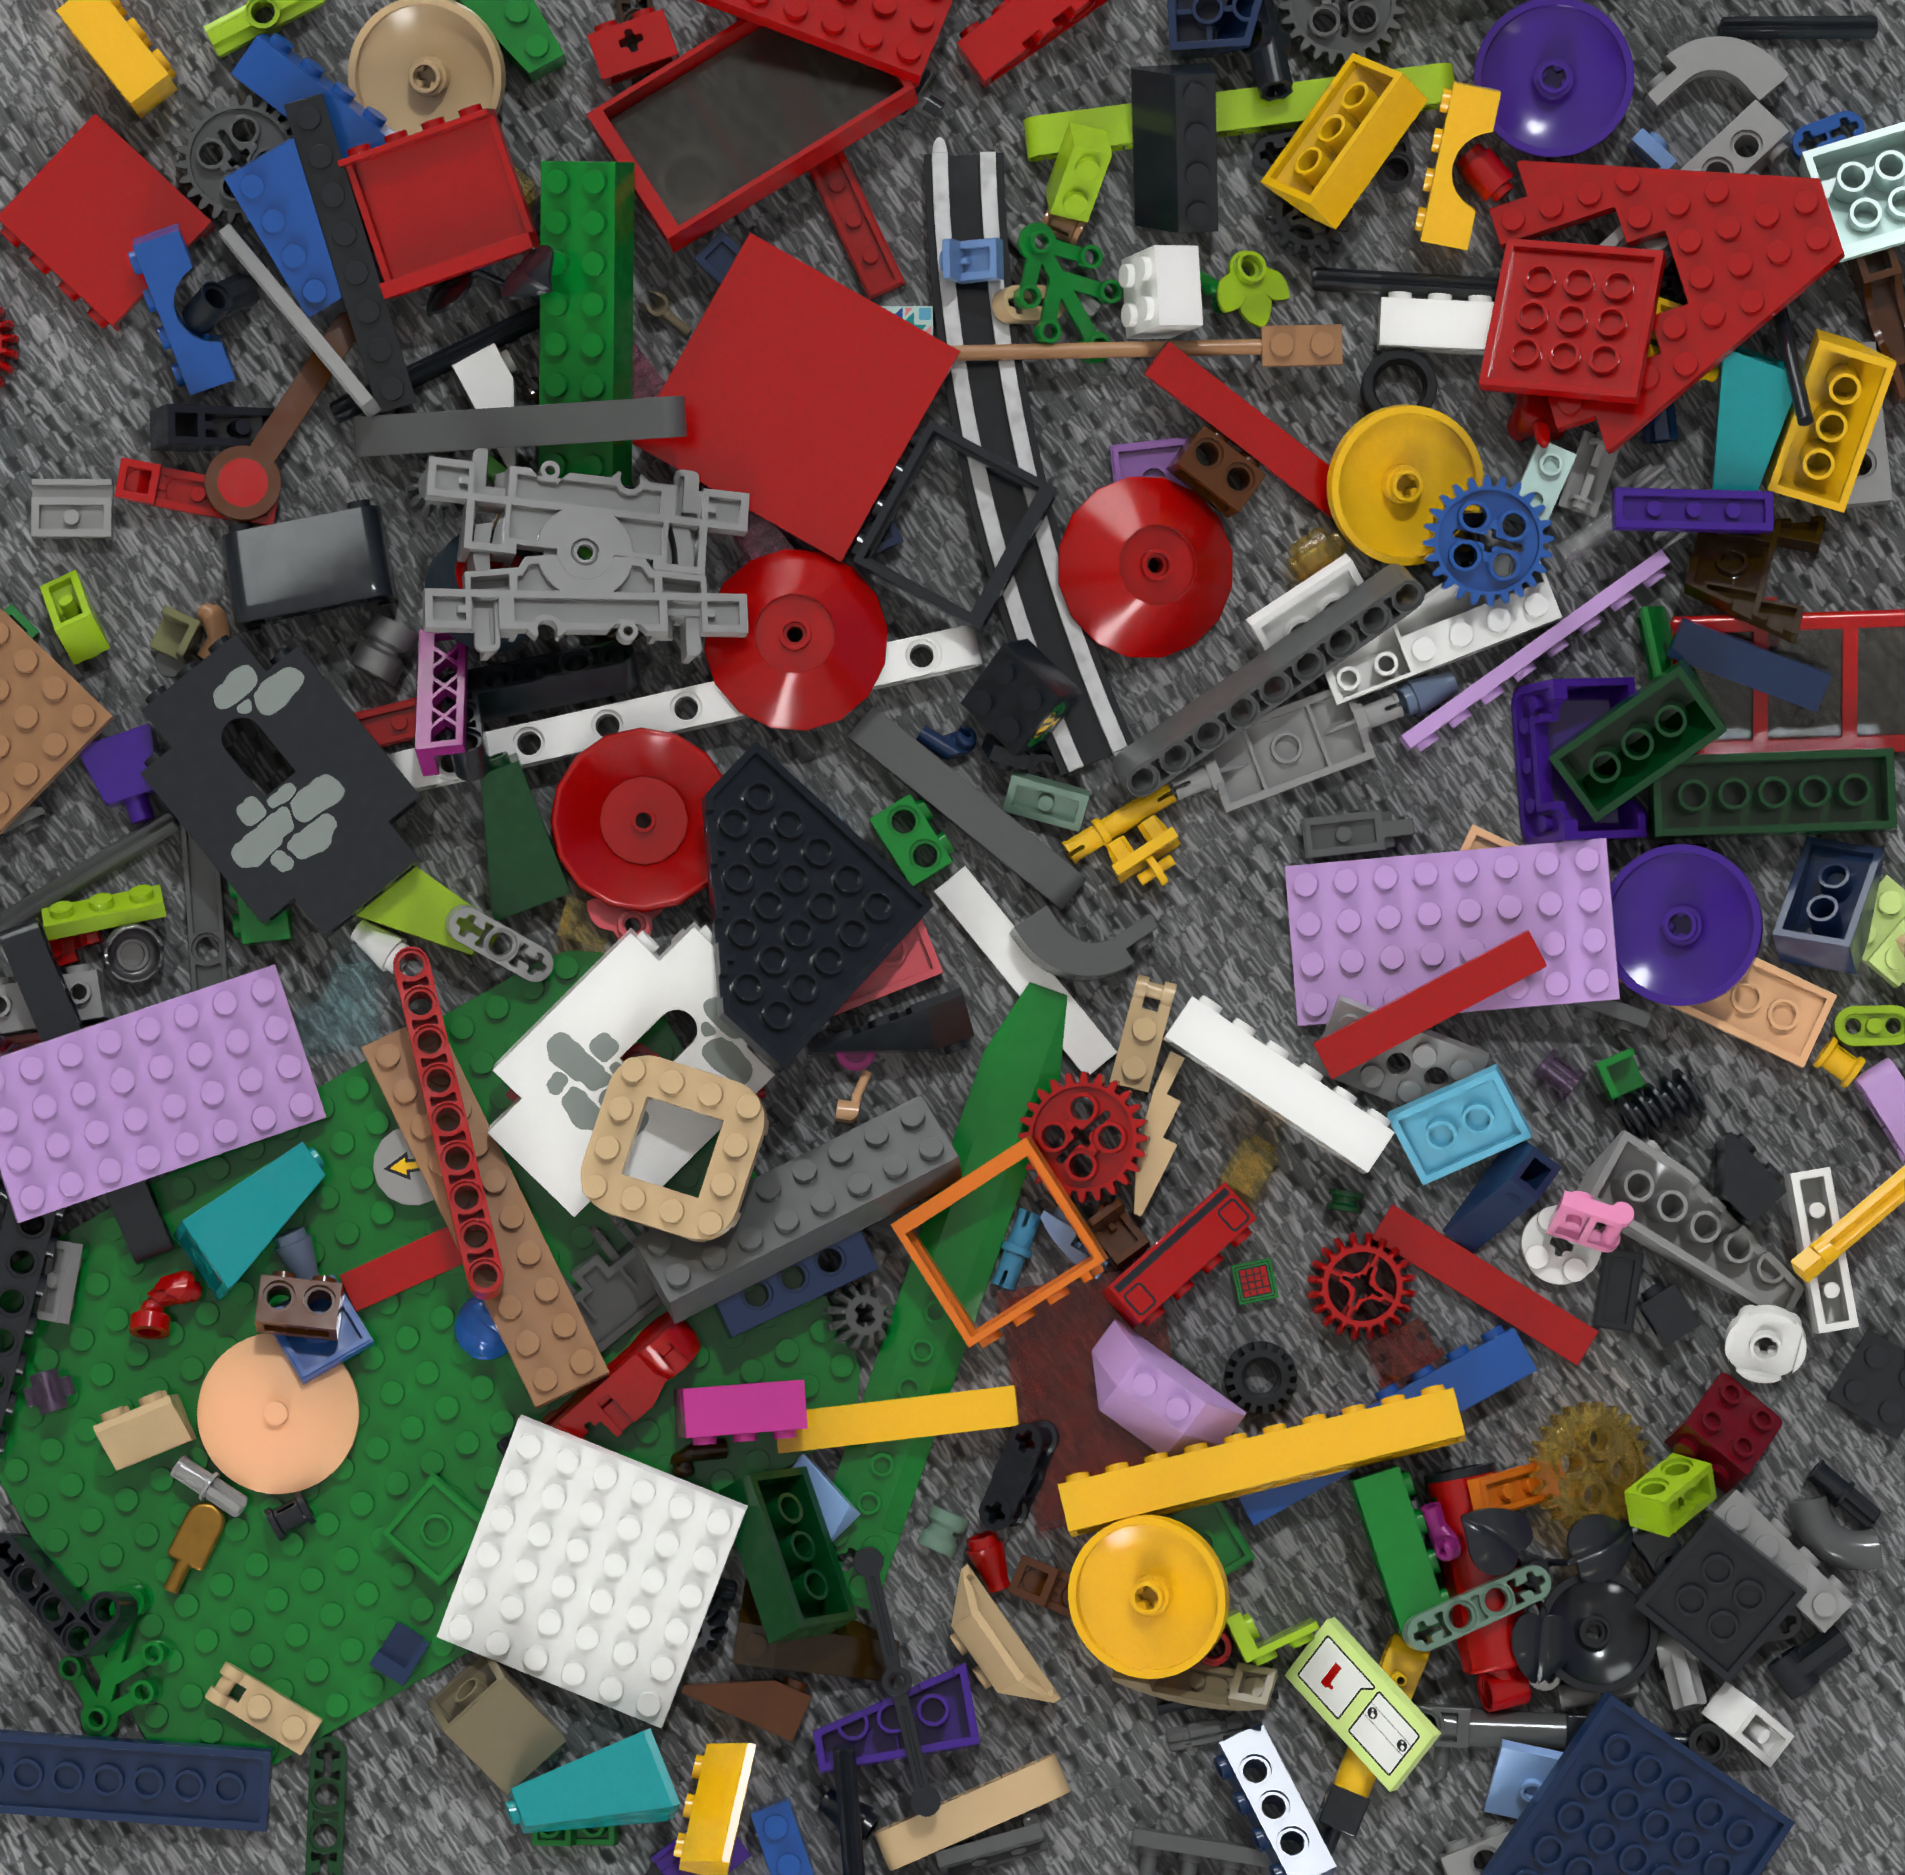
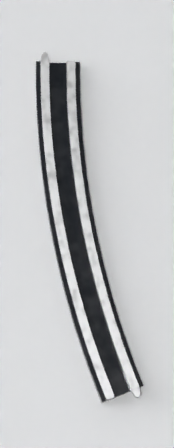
M938 137L934 141L932 154H924L927 239L937 338L948 345L1020 344L1017 324L1001 322L995 316L992 308V299L995 293L1012 286L1006 220L1004 153L993 151L980 152V155L948 156L944 139ZM996 237L1003 240L1004 280L959 284L944 279L939 265V255L942 251L943 239L952 238L958 241ZM1008 300L1009 306L1015 307L1014 303ZM1022 360L955 361L944 381L953 432L1046 482L1030 409ZM957 452L977 540L989 579L1032 502L1035 493ZM1051 506L999 601L997 609L1008 642L1028 638L1083 691L1046 741L1062 778L1112 755L1116 757L1120 751L1134 741L1109 683L1093 639L1071 617L1059 587L1058 547L1061 542V536L1054 510Z

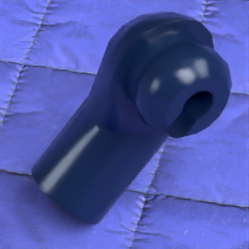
M925 725L916 740L942 759L950 760L969 754L975 748L977 735L972 728L963 726L959 728V731L943 736Z

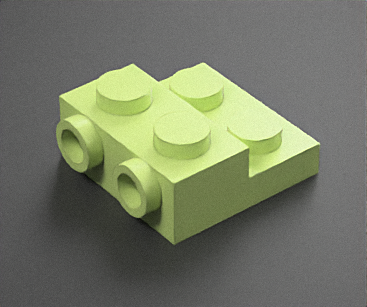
M1885 875L1879 882L1869 939L1862 961L1893 988H1897L1902 983L1905 984V957L1895 941L1899 936L1905 934V890L1892 878Z

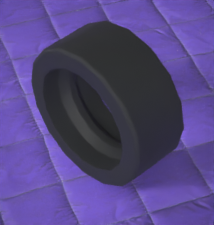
M1397 348L1385 351L1371 361L1363 374L1360 388L1363 406L1369 414L1385 407L1377 398L1375 391L1376 380L1383 370L1394 365L1408 366L1417 373L1423 388L1421 398L1416 405L1431 408L1436 399L1438 383L1435 371L1426 358L1413 350Z

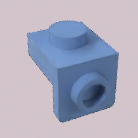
M1642 128L1627 146L1650 168L1672 169L1677 162V159L1667 151L1669 148L1667 142L1654 131L1648 133Z
M996 237L958 241L952 238L943 239L942 251L939 255V265L944 279L959 284L1004 280L1003 240Z

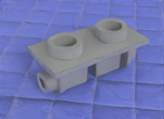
M1583 431L1576 451L1577 456L1568 474L1557 505L1594 519L1597 516L1620 450L1619 448L1614 453L1608 454L1601 432L1594 434Z

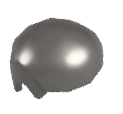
M140 923L122 925L113 930L106 939L104 963L106 969L119 981L132 985L146 982L163 965L164 944L151 927Z

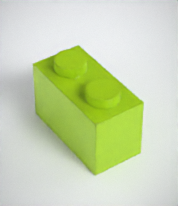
M1069 122L1045 189L1050 214L1088 222L1112 157L1107 130Z

